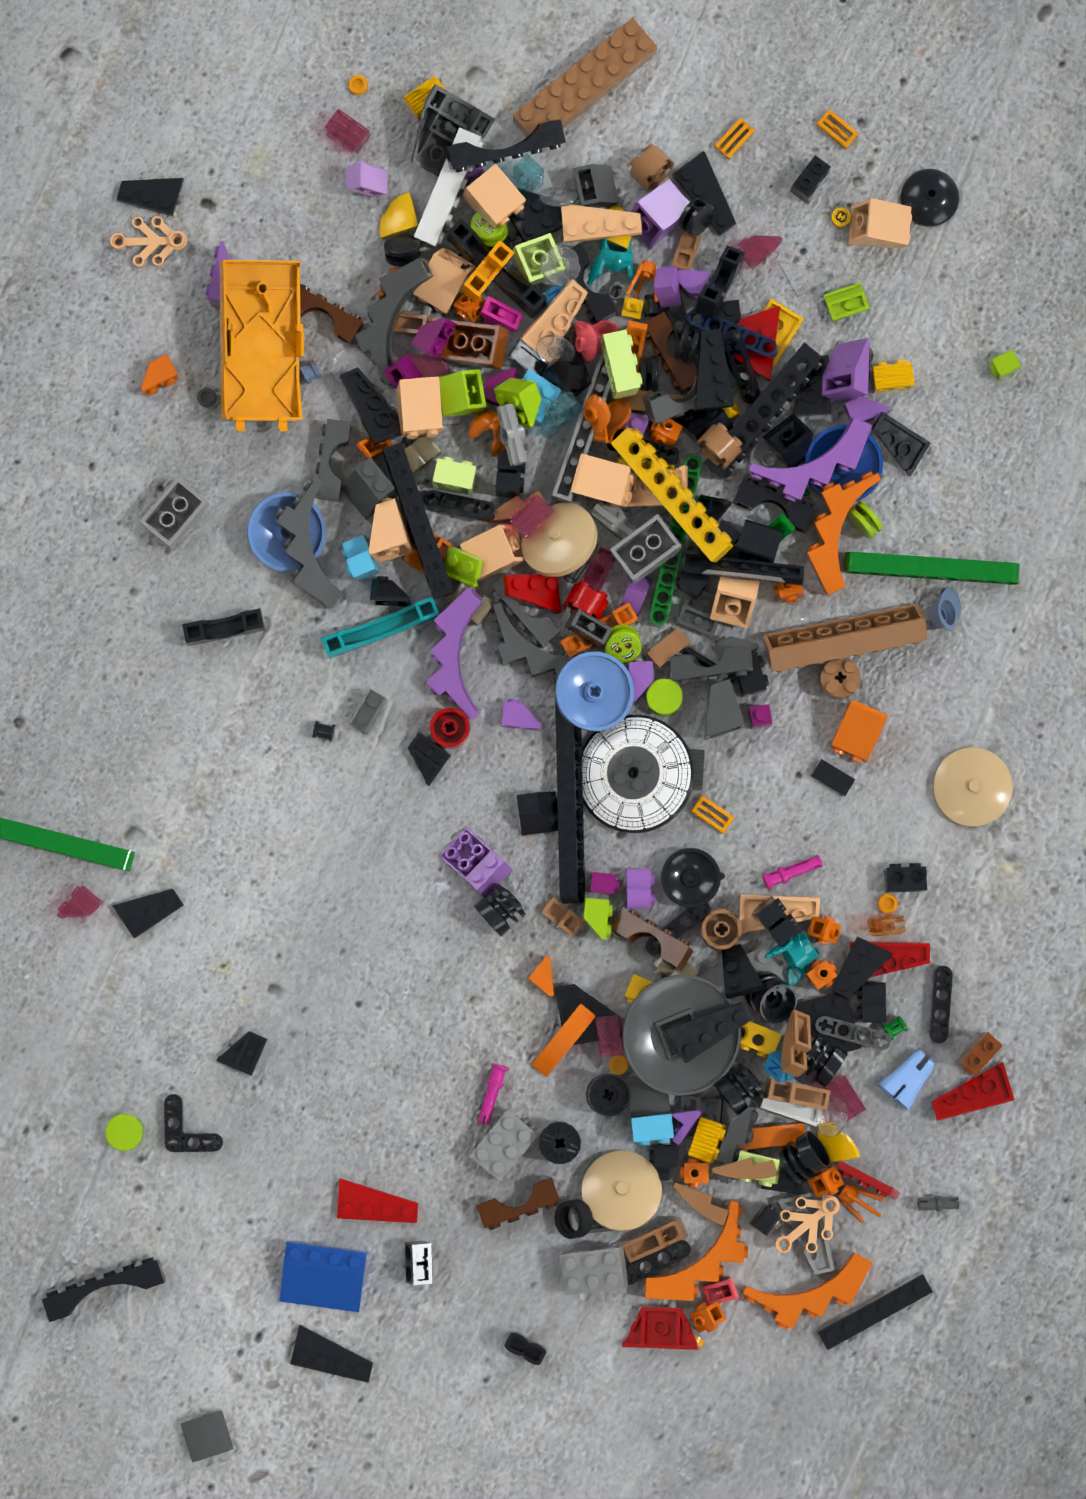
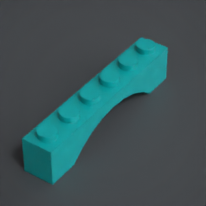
M432 596L380 619L336 632L321 639L330 660L433 621L439 615Z

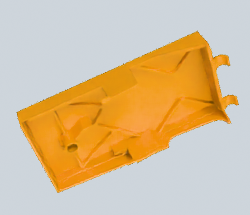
M219 261L221 420L235 421L236 431H246L245 421H278L279 431H288L287 421L303 420L299 381V357L304 356V324H300L301 261Z

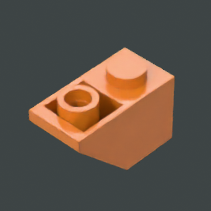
M168 354L149 363L141 386L144 396L147 394L149 396L159 392V388L165 385L170 387L177 383L176 380L180 379Z

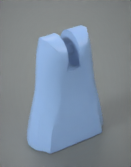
M920 1049L914 1052L878 1084L883 1092L908 1111L936 1064L929 1058L920 1069L916 1066L925 1056V1053Z

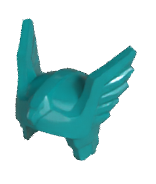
M606 238L602 239L600 253L597 254L590 268L587 284L590 285L602 274L603 267L612 273L626 269L631 283L635 276L631 241L628 248L625 249L607 243Z
M805 931L794 935L781 946L776 945L764 955L765 958H770L782 953L785 962L790 965L786 969L787 984L790 987L796 985L799 980H802L808 964L820 957L818 949L812 946Z

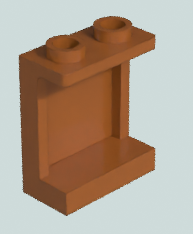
M982 1032L955 1062L969 1075L973 1073L977 1075L1002 1048V1044L989 1032Z

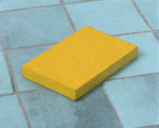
M770 299L763 311L780 306L776 337L778 354L773 360L774 369L804 321V318L775 300Z

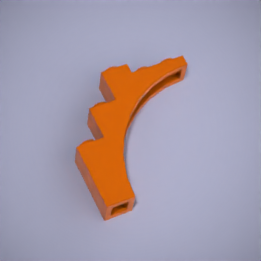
M872 471L861 476L862 480L856 483L852 480L844 484V489L841 488L839 483L834 485L831 482L823 486V491L819 492L829 514L827 515L824 512L815 517L816 521L812 522L822 544L820 545L819 542L812 544L808 547L809 551L805 552L825 595H830L846 586L840 572L838 560V541L841 528L848 511L855 501L868 488L881 481L878 473L872 474Z
M729 1200V1212L723 1229L714 1245L702 1258L676 1273L645 1278V1299L694 1301V1296L697 1297L698 1284H694V1281L719 1282V1277H723V1265H719L720 1262L744 1263V1258H748V1246H745V1242L737 1241V1238L741 1237V1226H737L738 1217L741 1218L742 1205H738V1201Z
M853 1252L846 1264L832 1278L808 1291L794 1294H772L761 1292L745 1285L742 1293L747 1301L753 1304L758 1301L763 1304L762 1309L770 1313L776 1311L773 1319L777 1321V1326L784 1330H787L788 1327L793 1329L803 1308L806 1309V1314L816 1318L817 1315L823 1316L832 1296L835 1297L834 1301L842 1306H845L846 1303L851 1305L873 1262Z

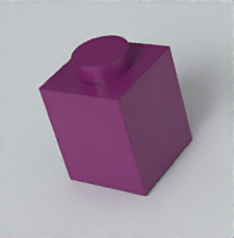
M769 704L748 709L751 729L768 727L773 724Z
M592 872L590 893L614 895V891L619 889L620 880L616 879L615 874Z

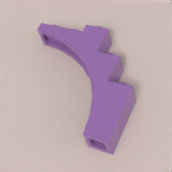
M851 418L844 433L835 445L809 463L783 469L767 468L750 463L747 471L751 472V477L761 480L762 477L768 479L769 484L780 487V484L783 485L780 493L785 494V499L793 502L796 499L801 500L809 479H812V484L822 487L823 484H829L836 464H838L839 469L849 472V469L855 470L872 425Z
M469 587L434 619L437 623L435 625L442 634L446 633L447 635L430 650L434 661L438 664L442 663L443 666L426 682L429 684V690L435 695L441 696L447 692L448 699L453 704L457 703L462 708L461 711L466 717H470L473 720L481 712L472 702L465 688L461 674L460 651L466 627L484 600L472 587Z

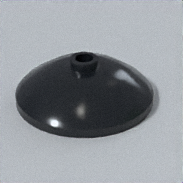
M923 169L915 172L906 180L901 191V205L911 207L912 221L921 226L935 227L944 224L954 215L959 204L957 185L949 175L936 169ZM928 192H934L935 196L930 197Z
M685 848L673 853L666 860L661 872V884L667 897L675 904L687 908L700 907L708 903L718 892L721 882L720 869L714 858L707 852L697 848ZM688 875H692L694 877V881L688 882L686 880V877Z

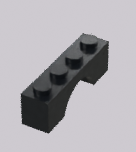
M581 243L560 253L566 268L565 270L569 275L567 278L568 282L573 279L588 292L581 305L585 304L588 309L586 314L591 322L594 321L596 324L601 320H608L616 316L618 310L609 294H598L591 291L583 280V273L589 265L590 259Z
M728 245L726 246L710 283H705L698 296L695 313L710 319L714 318L742 268L745 252Z
M751 478L743 479L733 504L750 511L762 503L775 504L784 511L788 520L796 528L795 530L806 533L816 509L812 508V504L805 501L800 503L784 498L785 494L776 493L777 490L773 487H762L758 485V481Z
M722 520L718 528L722 533L726 532L731 537V543L735 546L741 532ZM711 532V536L708 539L710 543L715 540V535ZM698 548V549L700 550V552L698 553V555H705V554L702 552V550H701L700 548ZM683 570L676 579L678 581L677 588L694 600L699 598L708 584L706 575L685 573Z
M260 608L240 612L226 618L200 620L182 624L185 641L188 646L266 631Z

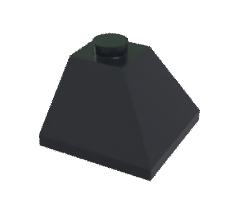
M793 413L762 436V438L778 459L787 468L797 466L806 458L814 433Z
M377 576V579H372L370 594L372 605L408 607L411 605L410 597L395 582L388 580L389 577Z
M556 791L517 795L522 836L558 831Z

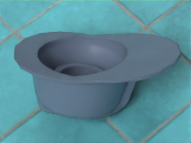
M946 588L941 594L940 600L930 607L931 627L945 628L948 631L955 629L961 609V602L958 593L953 588Z

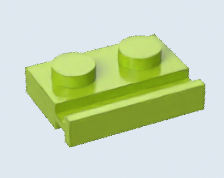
M861 282L823 295L832 323L870 309Z
M454 546L448 547L444 564L448 577L471 587H477L483 559Z

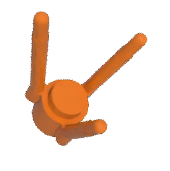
M642 261L639 264L638 270L626 291V295L630 294L639 277L640 280L634 295L635 299L638 298L644 280L650 281L654 277L655 282L657 272L655 263ZM654 291V301L658 302V298Z
M853 1184L851 1186L845 1185L838 1196L841 1199L840 1203L846 1206L861 1223H864V1219L849 1203L853 1204L856 1202L871 1213L881 1217L879 1212L858 1199L859 1194L856 1192L882 1202L884 1198L862 1190Z

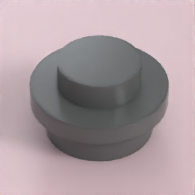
M204 388L199 391L197 400L202 407L209 408L216 403L217 395L214 390Z

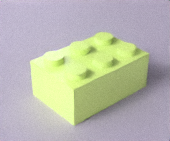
M626 330L604 334L600 345L613 399L637 394L642 384L641 374L636 372L638 362L636 354H632L631 346H633L631 334L627 335Z

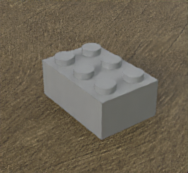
M177 477L139 522L172 550L210 505L207 500Z
M657 514L612 547L610 552L635 585L680 552L682 546Z
M507 1109L469 1157L500 1182L537 1138L538 1134Z
M623 1246L569 1252L560 1255L565 1295L628 1287Z

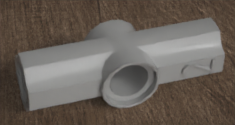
M514 404L499 406L496 408L501 425L499 438L501 443L506 446L510 466L525 464L528 462L523 444L525 431L518 423Z
M601 500L590 513L591 516L605 525L606 529L617 538L621 537L624 539L638 529L631 524L632 522L620 512L616 513Z

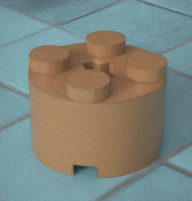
M651 143L644 149V153L640 157L636 156L631 160L630 175L646 191H649V187L654 189L668 176L666 171L668 168L672 170L674 162L658 146H654Z
M718 423L717 425L713 424L696 444L697 446L701 444L703 447L701 452L717 466L722 464V469H726L741 453L740 446L742 442L735 436L731 437L727 433V428L723 424Z
M845 658L829 661L819 675L821 690L828 697L835 700L848 698L856 691L860 684L858 667L853 661ZM838 674L842 678H844V680L841 683H839L838 680H835Z
M725 909L711 912L704 918L701 924L703 941L707 946L715 950H725L734 946L742 933V926L738 917ZM720 924L723 928H726L723 935H720V932H716Z

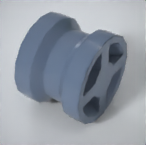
M313 360L309 361V364L306 366H299L307 384H310L315 378L319 379L322 377Z

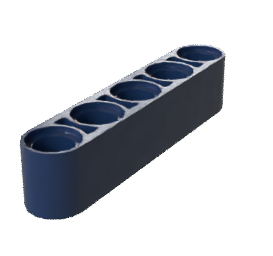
M695 309L688 313L687 319L693 328L695 326L700 327L701 332L710 330V325L713 322L720 323L719 329H721L723 341L728 332L735 329L742 335L747 351L767 359H772L778 354V346L771 338L717 316L710 319L701 315L702 320L699 323H693L692 318L700 314L695 313ZM755 337L756 342L753 345L749 346L746 344L747 338ZM732 338L730 339V342H734V344L737 343L736 341H733ZM767 344L774 346L771 353L764 352V347Z

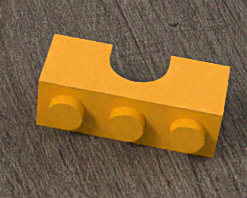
M499 240L460 290L475 302L515 252Z

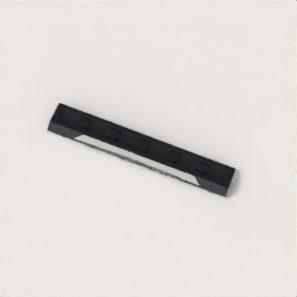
M686 553L685 573L792 585H803L804 566L722 557L717 562H711L706 555Z
M921 1274L821 1329L817 1333L826 1349L829 1350L931 1294L933 1291L924 1275Z

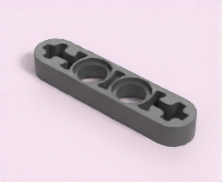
M827 1016L819 1017L815 1021L816 1031L823 1035L878 1050H885L891 1045L890 1036L882 1031ZM825 1019L827 1020L826 1024L832 1026L833 1021L837 1022L834 1027V1034L830 1033L832 1029L825 1028L822 1031L821 1026H818L819 1022H823ZM840 1025L848 1027L849 1032L846 1036L838 1034V1027ZM860 1030H865L868 1033V1038L864 1042L859 1041L857 1038V1033ZM872 1032L875 1033L874 1037L881 1038L882 1035L885 1036L884 1040L887 1041V1044H883L882 1047L876 1041H872L873 1045L869 1044L872 1039Z

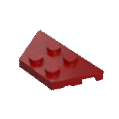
M780 306L739 319L738 325L771 338L776 343ZM749 337L746 340V344L749 346L756 342L755 337ZM767 344L764 347V352L771 353L774 346ZM747 351L754 373L756 372L764 377L765 380L771 381L774 358L767 359ZM735 355V356H734V357H735V360H736L737 362H739V363H743V362H744V360H743V358H742L741 356H739V355Z
M641 1307L637 1320L633 1322L628 1337L622 1343V1347L699 1350V1345L682 1308Z

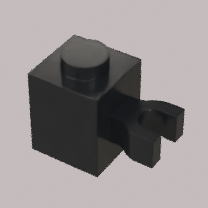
M653 1145V1150L650 1149L649 1162H653V1166H661L660 1180L669 1181V1167H678V1146Z

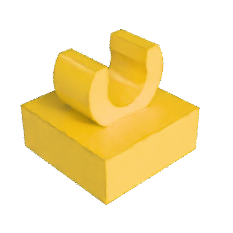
M625 297L621 317L640 321L644 300Z

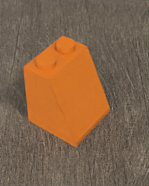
M851 700L847 705L830 747L838 755L843 756L845 753L852 756L851 760L862 764L863 761L866 763L889 715Z

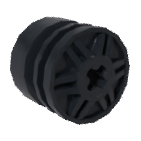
M498 884L495 888L500 892L499 896L491 890L489 893L493 901L490 903L487 899L482 898L474 907L497 934L502 937L511 929L506 920L510 918L517 923L519 920L515 917L514 913L517 912L522 918L526 913L517 898L509 890Z
M768 971L759 973L758 976L766 990L746 994V1003L767 1022L780 1023L788 1019L791 1012L797 1006L795 990L775 973Z
M818 1034L811 1041V1050L806 1053L808 1068L805 1075L808 1076L813 1070L817 1071L814 1081L825 1088L841 1067L848 1053L838 1046L834 1047L831 1052L828 1051L830 1041L826 1040L821 1046L820 1043L823 1040V1036Z
M741 1062L736 1064L740 1071L739 1074L731 1068L729 1071L733 1078L729 1080L726 1076H723L714 1085L738 1116L748 1107L745 1101L747 1097L756 1103L757 1099L753 1095L754 1092L760 1098L765 1096L758 1079Z
M598 1075L587 1086V1103L597 1114L609 1117L616 1116L625 1111L630 1103V1088L626 1081L617 1075ZM604 1090L612 1092L609 1100L602 1097L605 1094Z
M554 1122L543 1129L539 1137V1147L542 1155L548 1161L554 1164H565L571 1162L578 1155L581 1148V1139L579 1133L572 1125L566 1122ZM557 1138L560 1140L561 1138H564L565 1140L563 1143L565 1144V1147L560 1146L559 1148H556L555 1139Z
M806 1131L798 1136L796 1143L790 1141L787 1143V1146L784 1145L778 1149L783 1167L798 1184H803L807 1179H811L814 1176L813 1172L819 1174L831 1166V1161L824 1145L811 1131Z

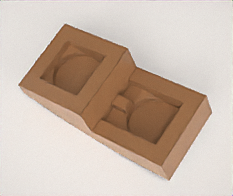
M683 230L671 266H677V268L682 270H691L702 235L691 236L687 231Z
M678 627L649 650L646 655L659 669L670 660V657H674L691 642Z
M553 896L550 897L540 910L543 915L571 937L585 923V921Z

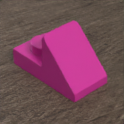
M490 296L487 297L480 313L488 325L498 324L513 333L516 331L523 315Z

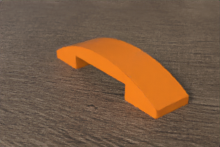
M628 602L599 621L612 628L622 624L631 625L639 619ZM575 633L560 641L569 657H574L595 646V644L588 642V640L585 641V638L578 636V634L575 635Z
M580 1004L531 1065L547 1078L596 1015L583 1004Z
M804 1123L752 1128V1131H754L752 1142L747 1146H740V1148L746 1150L787 1145L790 1141L796 1143V1138L805 1133Z

